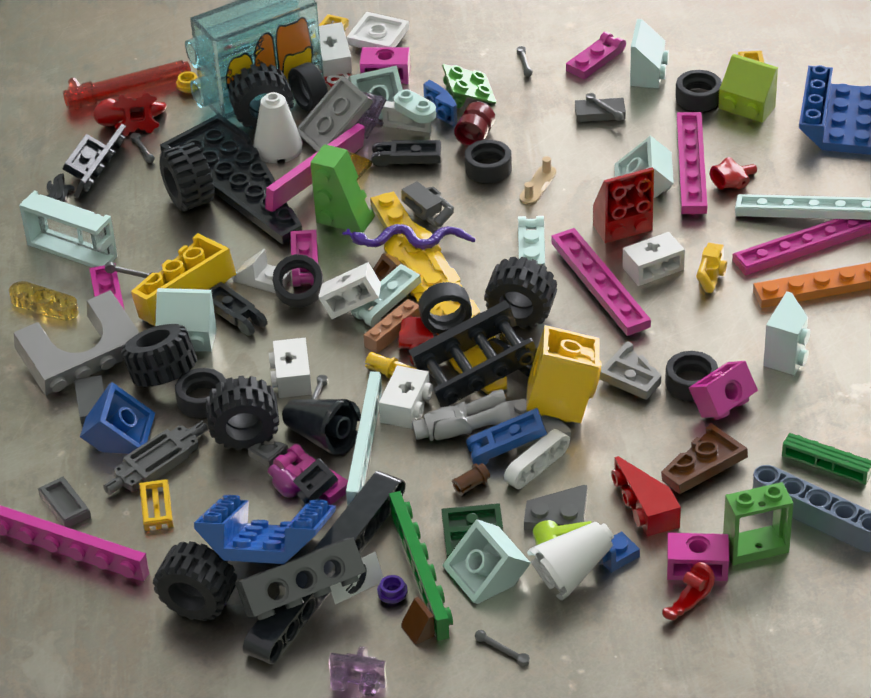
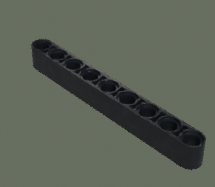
M376 471L313 551L343 539L354 537L358 551L361 553L391 514L389 493L401 491L403 496L406 488L405 481L381 471ZM329 560L324 564V573L326 575L335 571V565ZM300 571L296 576V584L303 589L307 585L308 578L304 572ZM312 593L302 597L304 603L286 609V606L282 605L274 609L275 615L257 620L244 639L243 653L271 665L274 664L329 593L314 598Z

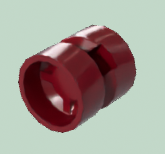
M483 102L470 103L454 128L456 139L466 147L474 142L485 140L495 122L493 109Z

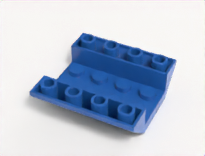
M808 65L799 129L821 150L871 155V86H856L845 83L833 84V67Z
M224 495L222 499H219L194 522V529L224 561L285 564L316 536L334 514L336 505H328V501L311 500L310 504H306L292 521L280 522V525H269L267 520H252L251 523H248L249 500H240L238 495Z

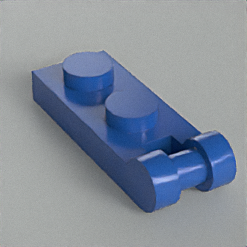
M535 408L470 436L466 443L468 450L472 452L471 459L473 464L479 465L483 463L486 465L489 459L547 435V431L538 408Z

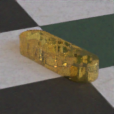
M26 281L16 282L9 288L11 303L15 306L63 321L72 320L79 314L77 299L74 296ZM50 299L48 302L38 303L39 300Z

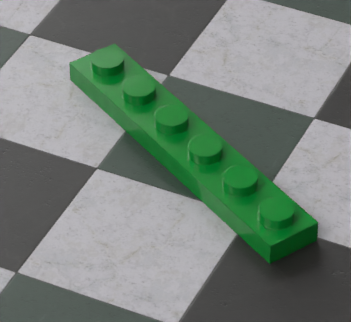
M401 491L389 493L390 513L422 600L434 615L437 641L449 639V626L453 625L452 613L449 607L445 608L443 605L445 597L442 586H436L435 581H437L434 565L427 562L429 556L425 542L420 543L419 541L421 534L418 523H412L413 513L410 502H404Z

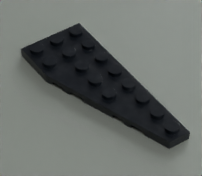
M217 114L160 144L162 152L187 142L195 143L202 151L210 167L214 181V193L281 244L291 240V231H302V224L287 202L273 212L265 209L266 188L276 180L265 162H262L259 157V152L252 145L250 136L222 115Z

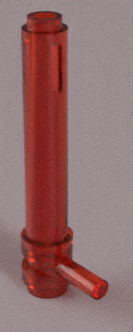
M179 60L94 83L91 81L85 82L82 85L73 77L68 80L69 87L67 90H63V97L66 107L76 110L82 108V105L92 106L97 104V101L120 96V94L124 95L177 81L179 74L187 71L191 72L188 61Z

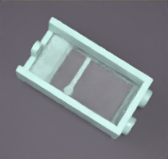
M35 190L19 205L27 245L89 267L103 266L117 258L111 216L105 215L103 217L100 214H94V212L41 194L38 195V191Z

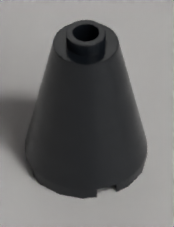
M294 399L284 406L282 418L287 427L326 452L334 455H343L356 442L358 434L356 430L357 421L360 422L361 413L356 403L348 399Z

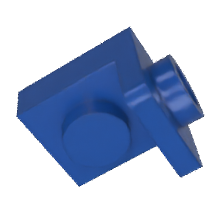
M621 531L614 535V538L611 540L613 547L598 563L603 564L612 573L639 558L640 548Z

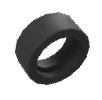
M310 62L301 64L289 71L288 83L296 103L305 111H312L328 92L324 77L319 69Z
M690 70L681 74L676 81L675 98L677 103L689 111L702 112L714 109L719 105L721 78L707 70ZM700 88L706 89L708 92L696 93L689 90Z
M481 140L469 145L465 150V172L469 178L476 182H499L507 178L512 171V152L508 145L501 141ZM482 159L499 160V162L493 164H482L477 161Z
M300 254L287 256L277 264L273 271V286L276 296L282 303L290 307L302 308L313 304L319 299L324 279L319 264L313 258ZM296 268L310 271L314 278L312 288L301 294H292L286 291L283 286L284 275Z
M451 282L437 283L425 290L419 299L421 320L424 326L433 333L441 334L472 317L469 295L465 288L459 284ZM443 301H455L461 304L455 312L448 315L439 316L430 313L436 304Z
M693 350L673 355L668 360L665 370L667 390L672 396L680 400L694 402L689 387L698 381L684 380L677 375L685 371H696L707 376L718 369L717 362L710 355Z
M197 368L179 377L175 384V394L180 411L191 418H207V397L197 399L187 395L201 388L216 389V384L226 382L224 375L215 369Z

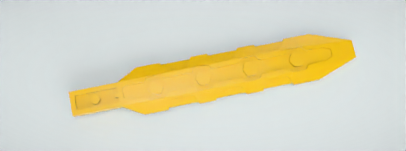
M394 191L370 198L371 207L384 229L394 224H404L411 227L420 239L431 237L432 233L411 220ZM403 234L393 235L384 244L386 254L396 257L407 268L420 275L421 283L410 292L418 304L422 293L437 283L451 282L462 286L458 274L454 268L449 266L441 253L439 244L422 250L409 244ZM470 299L472 317L480 314V310L474 300ZM443 301L436 304L430 313L439 316L448 315L455 312L461 304L455 301ZM478 345L463 352L472 367L487 360ZM454 358L449 359L453 368L460 374L463 373ZM507 376L481 390L486 394L500 389L506 390Z

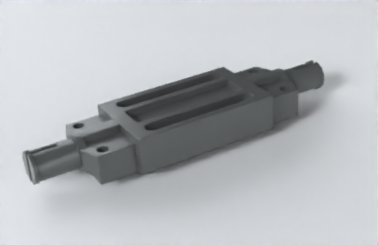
M200 421L190 429L181 425L172 431L166 429L123 457V463L114 468L115 479L103 485L105 492L108 495H112L121 487H125L133 493L140 488L139 483L155 481L188 459L189 455L198 449L197 437L208 431L207 425Z

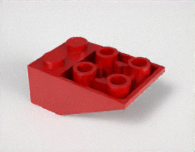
M653 167L603 181L593 204V226L604 243L653 231Z

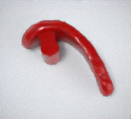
M698 562L693 565L690 572L684 575L683 583L687 584V586L680 593L679 599L673 603L672 607H665L662 610L663 617L668 620H675L678 616H682L685 612L693 609L698 602L710 594L715 584V575L709 565Z

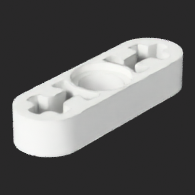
M558 429L551 430L507 467L504 481L516 489L523 488L566 452L570 443L569 436Z

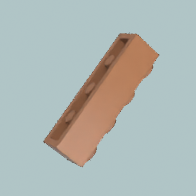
M409 299L403 302L364 334L365 348L376 354L381 352L398 338L402 319L421 317L419 305Z

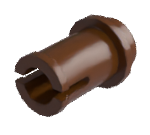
M483 463L479 465L473 464L471 470L452 479L453 487L462 496L479 484H487L490 473Z

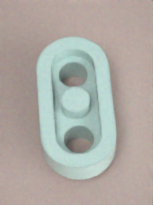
M401 90L394 96L395 110L415 122L429 123L436 118L435 104L411 90Z

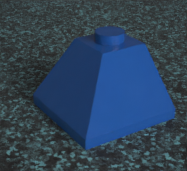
M111 382L86 416L80 438L104 453L129 454L148 441L155 412Z

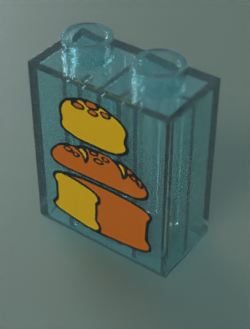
M237 0L190 18L193 38L185 41V49L191 64L197 68L198 75L197 79L190 82L192 95L199 107L209 106L216 114H220L226 119L236 116L228 95L230 81H234L233 77L236 73L240 74L241 69L251 68L250 65L252 64L260 66V63H266L267 67L270 64L274 65L276 69L279 68L288 81V73L292 68L310 62L319 69L323 76L318 11L315 0ZM268 93L260 94L253 100H261Z

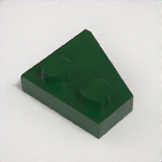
M500 503L441 509L447 558L476 519L499 526L503 531Z

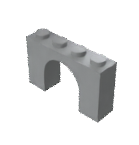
M111 290L87 300V317L101 336L99 343L88 351L70 353L60 350L51 342L39 322L14 332V347L45 395L59 392L66 386L74 383V380L88 378L90 375L101 370L110 369L116 363L124 360L121 354L122 347L140 332Z

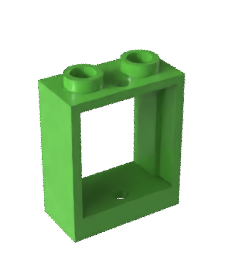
M783 482L725 495L723 534H728L729 559L732 565L789 553L793 501ZM773 511L771 526L739 533L740 518Z

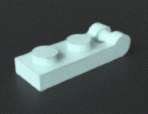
M518 216L519 259L527 257V260L532 261L534 259L538 261L539 265H545L544 216H536V219H526V216Z
M400 264L380 281L379 298L351 310L352 316L357 319H364L365 324L374 327L381 321V317L421 283V277L418 273Z

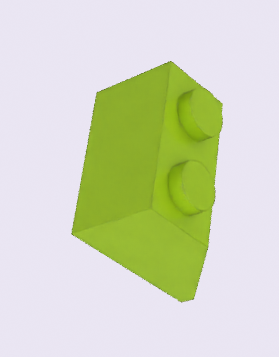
M733 54L719 89V109L763 123L776 107L778 67Z

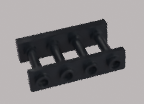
M506 300L408 350L415 368L423 371L429 370L438 386L433 388L440 407H448L534 362L537 352L535 343L532 338L521 342L512 329L517 324L511 307ZM502 332L511 348L497 355L488 339ZM478 345L487 360L472 367L463 352ZM454 358L463 373L448 380L439 365Z

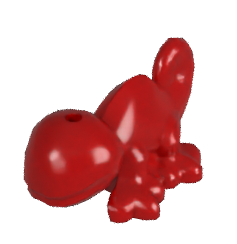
M144 92L142 97H138L136 100H133L132 97L126 98L123 94H120L117 101L113 99L101 101L95 107L93 116L98 124L106 127L115 126L116 130L121 124L126 125L123 132L125 136H128L130 131L135 132L137 128L145 130L147 133H152L160 125L153 118L163 113L167 108V104L165 102H155L157 97L151 96L148 92Z

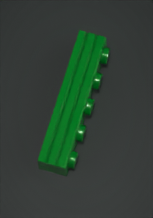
M790 432L783 442V457L864 485L871 478V460L868 458H863Z

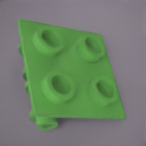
M442 65L445 73L443 82L446 85V91L455 100L457 108H461L464 105L467 97L496 104L486 74L480 71L465 70L457 65Z

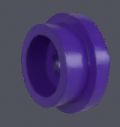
M388 575L381 580L377 593L383 602L398 603L406 598L408 589L401 577Z

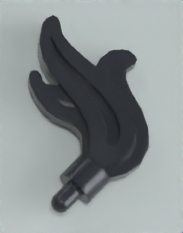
M61 173L54 178L53 184L52 181H48L46 188L49 195L47 197L65 202L68 193L75 191L73 185L63 184L65 178L64 173Z

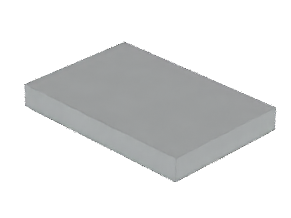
M342 75L297 128L298 132L318 152L324 144H329L352 128L373 104V101Z

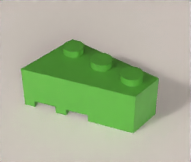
M324 144L310 162L316 223L343 230L350 229L351 232L364 233L374 219L375 214L367 206L365 190H361L358 185L357 178L359 176L348 150Z

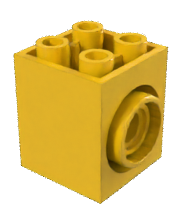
M545 325L528 378L526 411L538 408L541 416L547 415L559 418L564 422L581 423L588 400L594 397L600 378L599 338Z

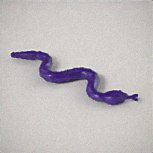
M394 224L387 227L375 239H368L361 232L351 233L350 229L342 233L343 235H349L352 242L357 245L375 248L385 244L395 234L405 235L409 244L422 250L432 248L444 236L450 234L467 241H476L474 237L463 231V229L452 226L438 229L428 239L418 238L413 229L404 224Z

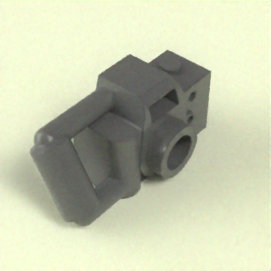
M416 181L401 190V201L411 208L417 217L427 220L434 227H441L454 213V207L441 197V192L435 187L425 188Z

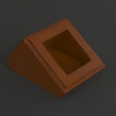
M383 253L373 271L379 281H382L396 267L404 264L396 257Z
M419 597L413 599L401 623V628L415 645L435 637L434 615Z

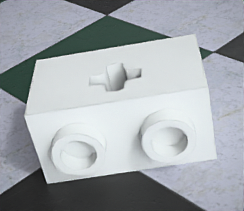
M342 22L315 26V36L311 37L313 51L318 53L315 54L317 68H322L323 76L352 73L351 54Z
M670 232L623 248V269L637 286L684 270L685 249Z
M369 262L322 283L319 300L331 319H334L379 298L381 282Z
M306 337L273 341L274 352L269 353L270 369H276V371H270L272 388L278 387L279 398L312 395Z
M396 366L379 401L380 423L413 429L412 421H416L417 418L421 419L424 403L426 400H430L432 396L433 384L429 383V371Z

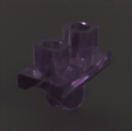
M363 92L373 101V104L356 124L359 123L365 126L364 138L368 139L374 126L382 128L384 124L379 119V116L387 100L382 96Z
M360 646L357 654H330L329 668L332 690L344 692L347 690L349 683L359 685V692L363 695L375 696L379 687H386V661L368 656L367 647Z

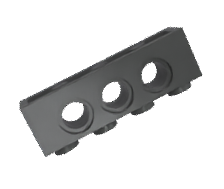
M354 537L239 580L235 582L247 617L257 616L258 620H262L275 615L274 609L285 605L286 609L304 603L302 597L312 593L314 598L332 592L330 586L341 582L342 587L359 581L358 575L365 573L366 569ZM328 560L335 565V573L332 577H328L324 573V564ZM300 571L304 572L308 578L307 585L303 589L296 584V576ZM273 582L280 589V594L275 600L271 599L267 592L268 586Z

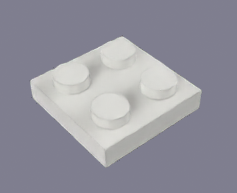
M366 12L347 36V43L361 49L362 47H396L409 30V21Z

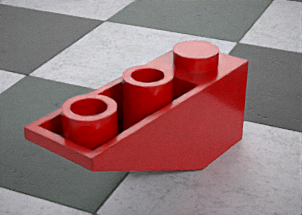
M614 457V470L611 471L612 481L615 487H620L625 505L631 507L636 525L643 528L646 536L649 537L680 528L681 506L670 487L621 457Z

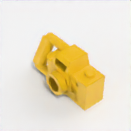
M708 242L707 247H704L696 278L706 293H713L718 277L725 276L727 261L723 260L724 245Z

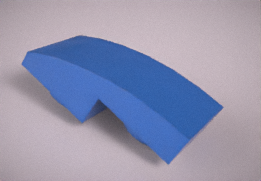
M428 80L423 84L424 98L435 104L436 118L456 126L457 104L443 87Z

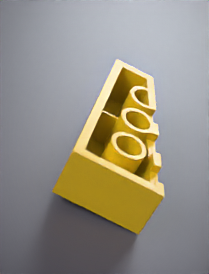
M197 233L192 238L193 243L189 247L187 245L182 246L178 250L179 255L174 260L167 259L162 264V270L159 273H151L131 291L139 318L155 326L158 288L208 290L220 282L225 284L227 280L237 275L230 249Z

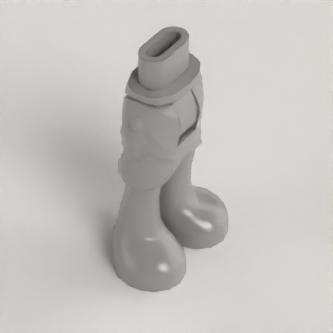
M500 389L467 404L461 402L454 406L441 407L424 414V419L412 421L416 440L429 437V440L432 441L433 436L436 440L470 434L474 429L487 425H498L512 418L504 391Z

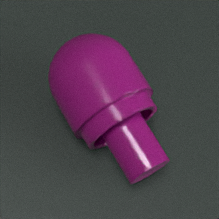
M275 464L271 465L267 473L273 478L272 484L274 488L284 497L292 498L297 496L296 493L300 489L293 482L297 477L290 470L280 469Z

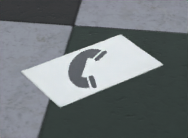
M376 552L361 558L366 572L358 575L359 581L342 587L341 582L330 586L335 604L381 582L384 577ZM335 571L327 574V576L332 577Z

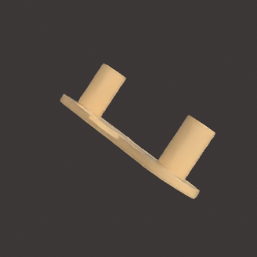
M545 156L542 158V166L538 168L531 181L524 184L525 188L520 194V201L522 203H536L555 177L556 169L551 166L550 157Z

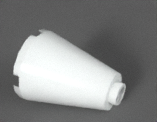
M276 92L268 93L260 102L253 146L257 148L259 157L264 162L277 163V160L285 159V162H288L298 157L302 152V139L287 101L283 95Z
M593 522L530 548L527 553L528 556H535V559L531 561L535 570L549 589L554 587L558 589L560 593L556 597L563 601L613 547L611 540L614 538V535L605 523L600 525L597 522Z

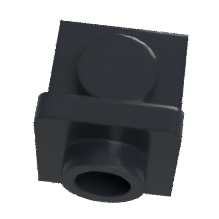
M318 458L295 478L293 482L300 489L296 494L305 504H310L311 500H317L339 479Z

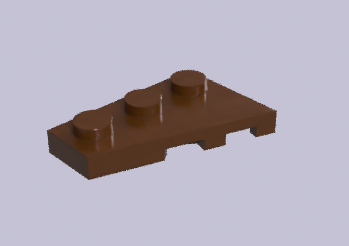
M710 423L705 428L706 433L701 438L696 437L691 442V448L686 453H680L661 471L662 481L681 494L748 458L747 447Z

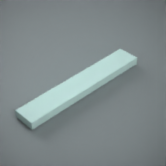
M737 195L735 216L871 220V198Z
M370 372L346 489L347 507L365 485L379 412V401L382 396L380 372Z

